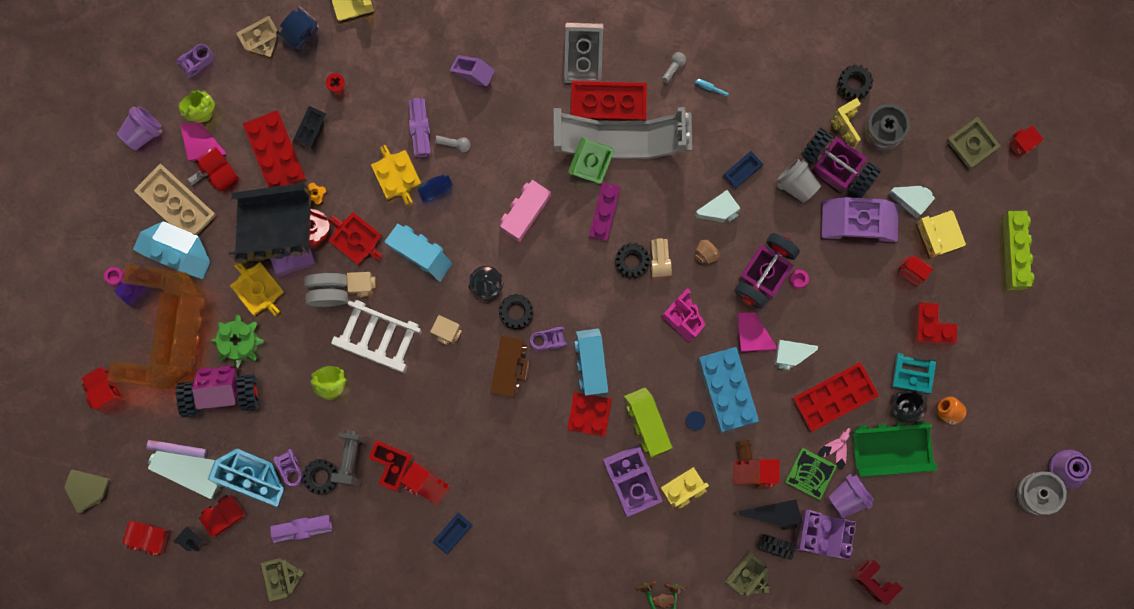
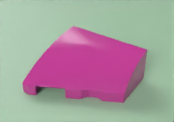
M202 123L180 124L189 162L197 161L198 157L214 146L218 148L223 156H227L224 149Z
M688 288L661 317L687 342H690L704 328L705 322L698 313L697 305H693L689 296L691 291Z
M737 313V330L741 352L777 350L775 343L756 313Z

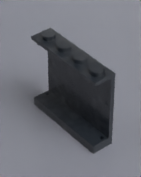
M305 183L232 193L231 200L237 205L235 251L229 252L228 255L236 263L244 264L247 261H264L270 258L282 259L286 256L299 257L302 254H309L311 191Z

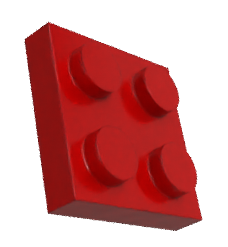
M574 392L567 430L605 437L612 398Z

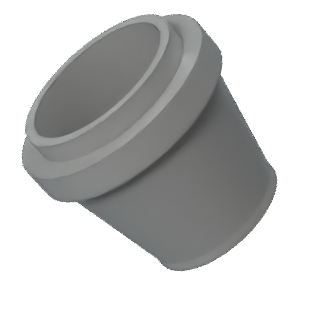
M798 159L793 162L777 179V187L780 190H785L802 203L810 199L821 187L805 159L801 161Z

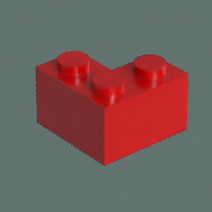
M919 302L915 305L913 343L952 346L957 343V324L938 323L939 304Z
M101 366L81 378L83 381L82 387L87 396L86 402L91 409L94 408L96 411L106 413L125 401L107 368Z
M376 440L368 458L386 466L378 484L399 492L402 485L400 481L408 471L414 456Z

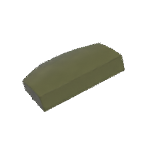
M70 470L64 488L78 515L96 504H101L100 500L103 499L110 481L109 478Z
M748 551L725 582L741 595L749 596L750 594L770 593L768 568L763 561Z
M280 558L260 563L268 601L271 602L289 597L304 572Z

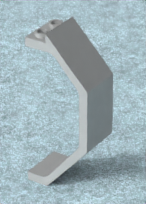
M678 107L674 115L647 121H597L564 114L561 112V108H554V151L575 155L581 137L614 148L611 159H652L692 150V113L685 112V107Z

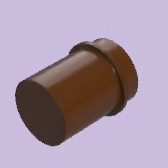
M750 440L737 442L736 447L738 449L739 461L753 460Z

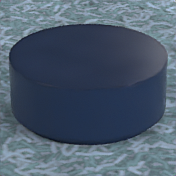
M693 411L687 415L686 425L690 430L698 431L705 425V417L701 412Z

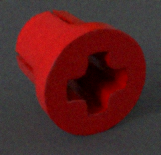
M332 73L326 78V86L333 94L339 95L345 90V80L342 75Z

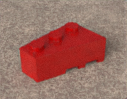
M780 459L749 460V462H733V485H755L757 489H772L774 485L780 484Z

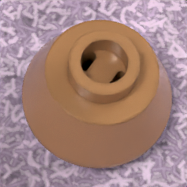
M701 240L695 250V257L701 264H710L719 260V251L708 240Z

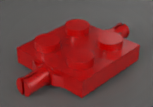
M352 212L342 222L334 217V215L331 216V219L329 218L328 222L334 225L336 230L328 241L354 263L359 265L369 255L376 259L377 262L383 257V255L375 250L376 244L383 236L357 214Z

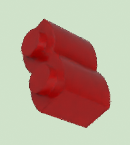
M216 146L197 158L199 163L196 166L202 174H208L210 177L208 182L214 190L218 188L219 191H222L239 179Z
M913 255L912 257L908 256L901 262L898 267L900 270L898 274L918 287L927 279L933 267Z
M233 495L221 497L217 501L219 504L213 508L209 506L201 512L202 516L199 517V520L212 538L217 537L246 516V513Z
M129 520L122 544L127 545L126 549L138 551L140 548L146 550L145 554L157 556V553L162 554L164 552L170 530Z

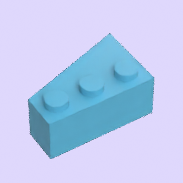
M397 223L385 240V243L396 253L421 267L420 269L424 272H429L437 281L441 282L453 265L442 252L444 249L436 243L433 245L428 243L429 240L422 234H419V236L415 235V231L409 226L405 225L402 227Z
M598 328L576 331L575 351L579 352L580 357L577 360L578 371H582V378L579 379L580 390H584L585 395L607 393L608 385L600 330Z

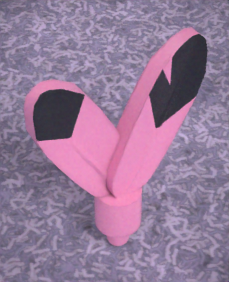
M848 428L846 432L843 431L839 439L823 446L817 455L819 457H826L836 451V465L838 469H843L847 456L846 442L850 437L851 429Z

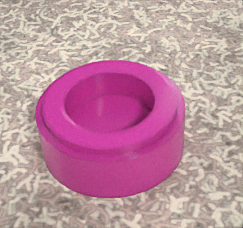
M110 267L105 271L104 280L110 286L117 287L124 282L125 275L121 269Z
M795 270L789 277V283L795 289H802L809 282V276L804 270Z

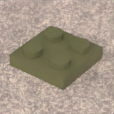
M978 117L947 139V142L969 169L1001 147Z

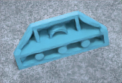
M164 221L141 231L133 250L145 257L200 279H204L211 262L199 236Z
M235 449L216 459L208 476L209 481L220 487L275 507L278 506L284 490L271 462L239 449Z

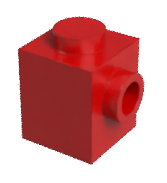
M1031 125L1025 131L1021 128L1013 134L1014 139L1010 144L1012 150L1022 157L1044 139L1035 127Z

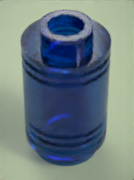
M442 173L419 184L417 190L422 201L427 200L428 202L451 191L450 186H453L449 175L445 176Z

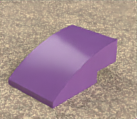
M639 445L602 459L627 517L663 502Z

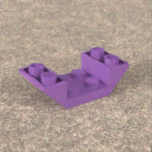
M844 197L823 200L821 238L841 239L843 236L878 238V241L898 242L899 204L884 199Z
M802 510V523H800L796 550L850 560L853 551L852 545L856 532V522L822 515L820 512L812 510Z

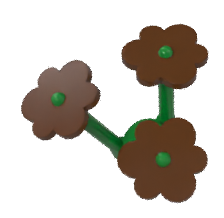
M655 580L644 582L635 587L636 591L646 592L651 609H656V607L667 609L669 606H671V609H676L677 593H681V590H686L684 585L666 583V588H669L673 595L660 594L652 599L650 590L653 589L652 586L655 585Z

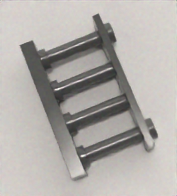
M345 430L344 434L339 433L338 435L339 438L345 440L340 470H338L337 474L332 473L331 481L341 485L360 487L361 479H358L355 474L360 444L367 445L368 441L363 439V436L356 435L357 432Z

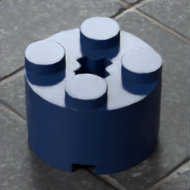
M298 6V11L293 10L281 23L280 27L283 29L281 32L277 30L276 36L293 50L298 49L301 51L307 43L305 41L309 35L313 37L319 28L317 27L318 21Z

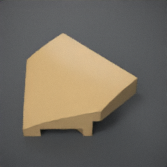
M270 16L236 33L245 50L271 57L277 40V29Z

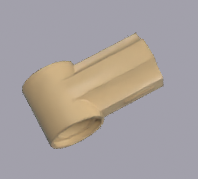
M668 239L651 240L652 277L671 276L672 269L668 252Z

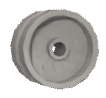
M320 273L304 277L305 288L312 290L305 294V305L330 307L348 303V293L340 290L347 286V276L345 274Z
M1036 472L1026 475L1019 482L1016 497L1019 505L1026 512L1032 515H1050L1058 512L1063 507L1066 501L1067 490L1064 482L1057 475L1051 472Z

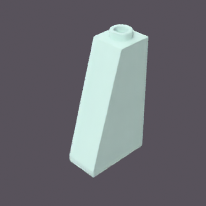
M156 451L149 458V470L209 499L215 500L221 488L208 480L215 460Z

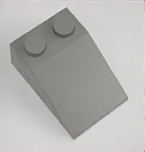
M566 23L564 83H572V81L601 82L603 24Z

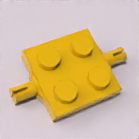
M387 145L381 146L379 149L384 158L371 164V168L386 200L395 196H402L406 206L409 203L412 204L413 201L409 192L413 188L420 186L421 182L406 150L397 154H390Z
M259 262L250 269H246L243 264H235L234 267L241 275L230 287L252 315L255 316L266 308L269 309L273 316L279 314L280 311L274 305V302L285 292L263 264Z

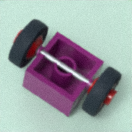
M771 233L766 241L767 245L775 252L761 244L738 279L741 282L737 284L734 290L744 303L759 309H763L768 299L771 300L794 266L781 256L795 260L800 253V249L789 238L776 233Z

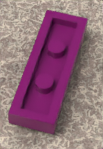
M602 182L589 238L607 242L621 186Z

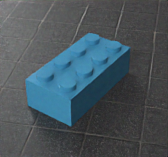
M737 347L699 357L697 361L719 433L759 422Z

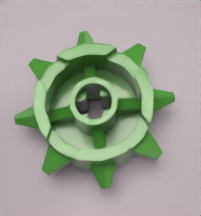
M236 315L234 321L227 322L226 324L218 323L219 331L217 336L211 340V343L217 345L220 352L217 358L218 361L228 358L238 368L241 361L248 360V358L254 361L257 359L254 352L257 351L259 344L264 343V340L258 338L254 332L257 326L256 322L247 325L241 321L239 315ZM237 337L241 339V342H237L238 345L234 344V340Z

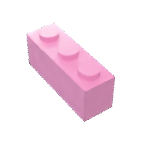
M533 180L523 186L521 190L522 195L519 199H514L510 206L511 211L508 215L505 213L499 222L501 224L500 230L518 242L521 241L551 197L549 190Z

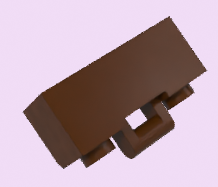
M501 336L491 394L514 398V394L519 393L520 387L517 379L527 380L530 361L521 359V356L526 355L527 345H524L523 339ZM518 364H522L520 375L516 374Z

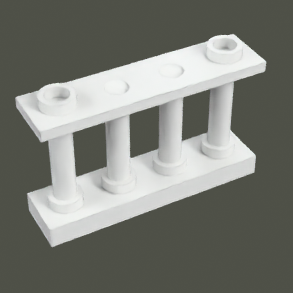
M349 301L348 305L354 308L343 335H340L339 338L334 336L331 344L405 374L407 366L403 364V358L414 332L420 335L422 333V330L418 328L419 325L411 321L405 323L369 309L361 301ZM360 312L371 315L361 342L355 345L350 343L351 339L349 338ZM378 319L389 322L378 350L376 349L373 352L368 350L369 346L367 345ZM397 325L407 329L396 357L394 356L393 359L386 357L387 353L385 352Z

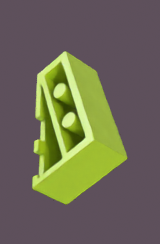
M642 388L625 395L624 397L628 405L626 408L630 417H633L635 421L633 426L637 435H641L643 441L640 444L644 453L648 452L652 457L671 449L672 445L652 394L646 388Z

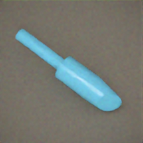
M697 79L694 82L708 91L713 90L728 97L729 93L714 87V84L702 79Z

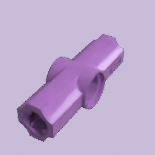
M413 98L409 100L411 119L409 120V126L413 139L414 156L426 157L431 155L429 141L430 127L426 114L425 99Z
M330 515L310 519L301 518L292 520L290 523L271 526L273 543L291 539L300 540L310 538L312 535L332 532Z

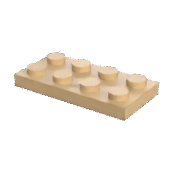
M161 163L134 190L169 224L194 235H198L216 216L211 209Z

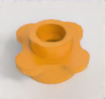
M310 183L308 187L311 191V201L315 202V204H320L326 189L323 186L319 187L315 183Z

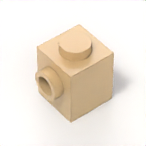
M371 272L347 273L348 293L350 295H357V297H368V294H373V288H376V278L372 277Z
M438 315L430 333L437 337L436 340L447 345V343L453 344L454 340L458 341L462 331L459 330V324Z

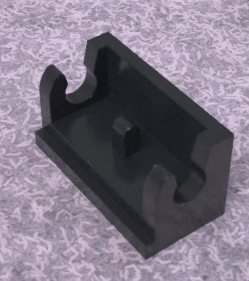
M309 106L292 143L300 144L305 149L311 148L326 113Z
M187 526L173 542L179 544L186 551H199V548L195 546L196 544L200 545L203 543L208 545L211 541L196 527Z

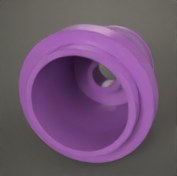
M133 106L128 111L129 115L117 132V135L130 148L138 150L155 136L158 137L162 133L160 129L162 126L148 111L140 106L137 108Z
M1063 450L1055 454L1051 459L1049 472L1057 475L1064 482L1067 489L1077 488L1088 479L1091 473V463L1083 454L1076 450ZM1073 465L1078 466L1077 472L1073 470Z
M849 474L846 476L847 479L828 496L843 518L863 509L873 507L872 502L874 499L857 475L852 476Z

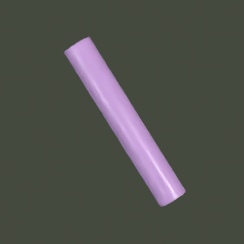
M148 440L147 450L204 459L207 454V449L153 440Z

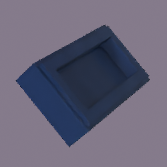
M750 151L724 173L723 177L736 190L764 164Z
M458 512L434 539L433 543L448 555L473 525Z

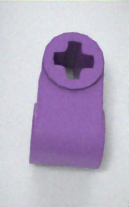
M199 44L189 52L181 55L176 60V64L184 70L186 78H191L213 62L214 54L206 45ZM207 51V55L204 58H200V54Z
M555 327L534 333L530 338V347L534 351H544L568 346L564 340V327ZM540 337L543 339L544 344L536 346L533 343V339Z
M289 449L287 453L279 457H273L284 482L294 488L300 487L304 482L302 481L303 474L293 450ZM293 473L298 474V480L295 483L290 482V476Z

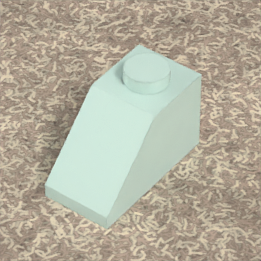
M922 186L895 187L888 193L891 198L915 218H918L935 199L932 196L933 193L928 188H923Z
M726 190L697 210L695 216L704 220L722 223L728 220L731 222L739 216L737 213L740 207L728 190Z
M779 340L777 342L774 365H779V369L790 370V367H795L816 352L818 346Z

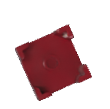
M866 560L851 577L878 604L887 606L903 588L897 582L894 584L886 582L880 588L881 585L872 577L881 566L875 560L871 562Z

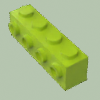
M1008 211L1002 215L1006 289L1026 290L1034 283V274L1031 272L1033 255L1030 254L1032 237L1029 235L1028 229L1031 225V219L1027 211Z

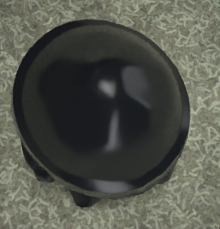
M491 266L478 267L470 274L468 288L475 297L487 303L502 290L504 285L501 279L502 274Z
M917 390L895 393L892 400L893 413L898 419L905 422L918 421L927 411V397Z

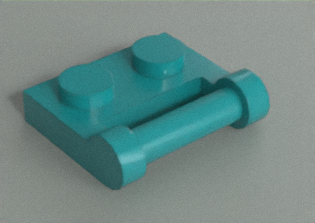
M897 353L892 387L931 394L936 360H921L905 357L903 354ZM902 364L927 368V373L902 369Z

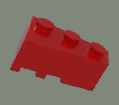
M413 462L400 481L404 484L402 488L413 495L418 493L437 506L451 487L416 462Z

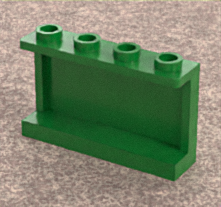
M916 421L914 425L907 426V422L895 423V427H888L887 424H878L873 429H868V425L856 426L857 430L851 431L855 471L858 477L937 471V463H934L930 434L932 424H926V421Z

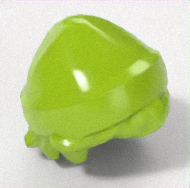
M198 90L196 92L192 91L189 96H185L179 103L181 116L188 121L196 123L209 121L215 107L212 97L205 91L201 92Z
M322 367L311 375L313 379L310 382L313 390L323 399L333 400L345 389V382L347 380L344 378V370L339 369V367Z

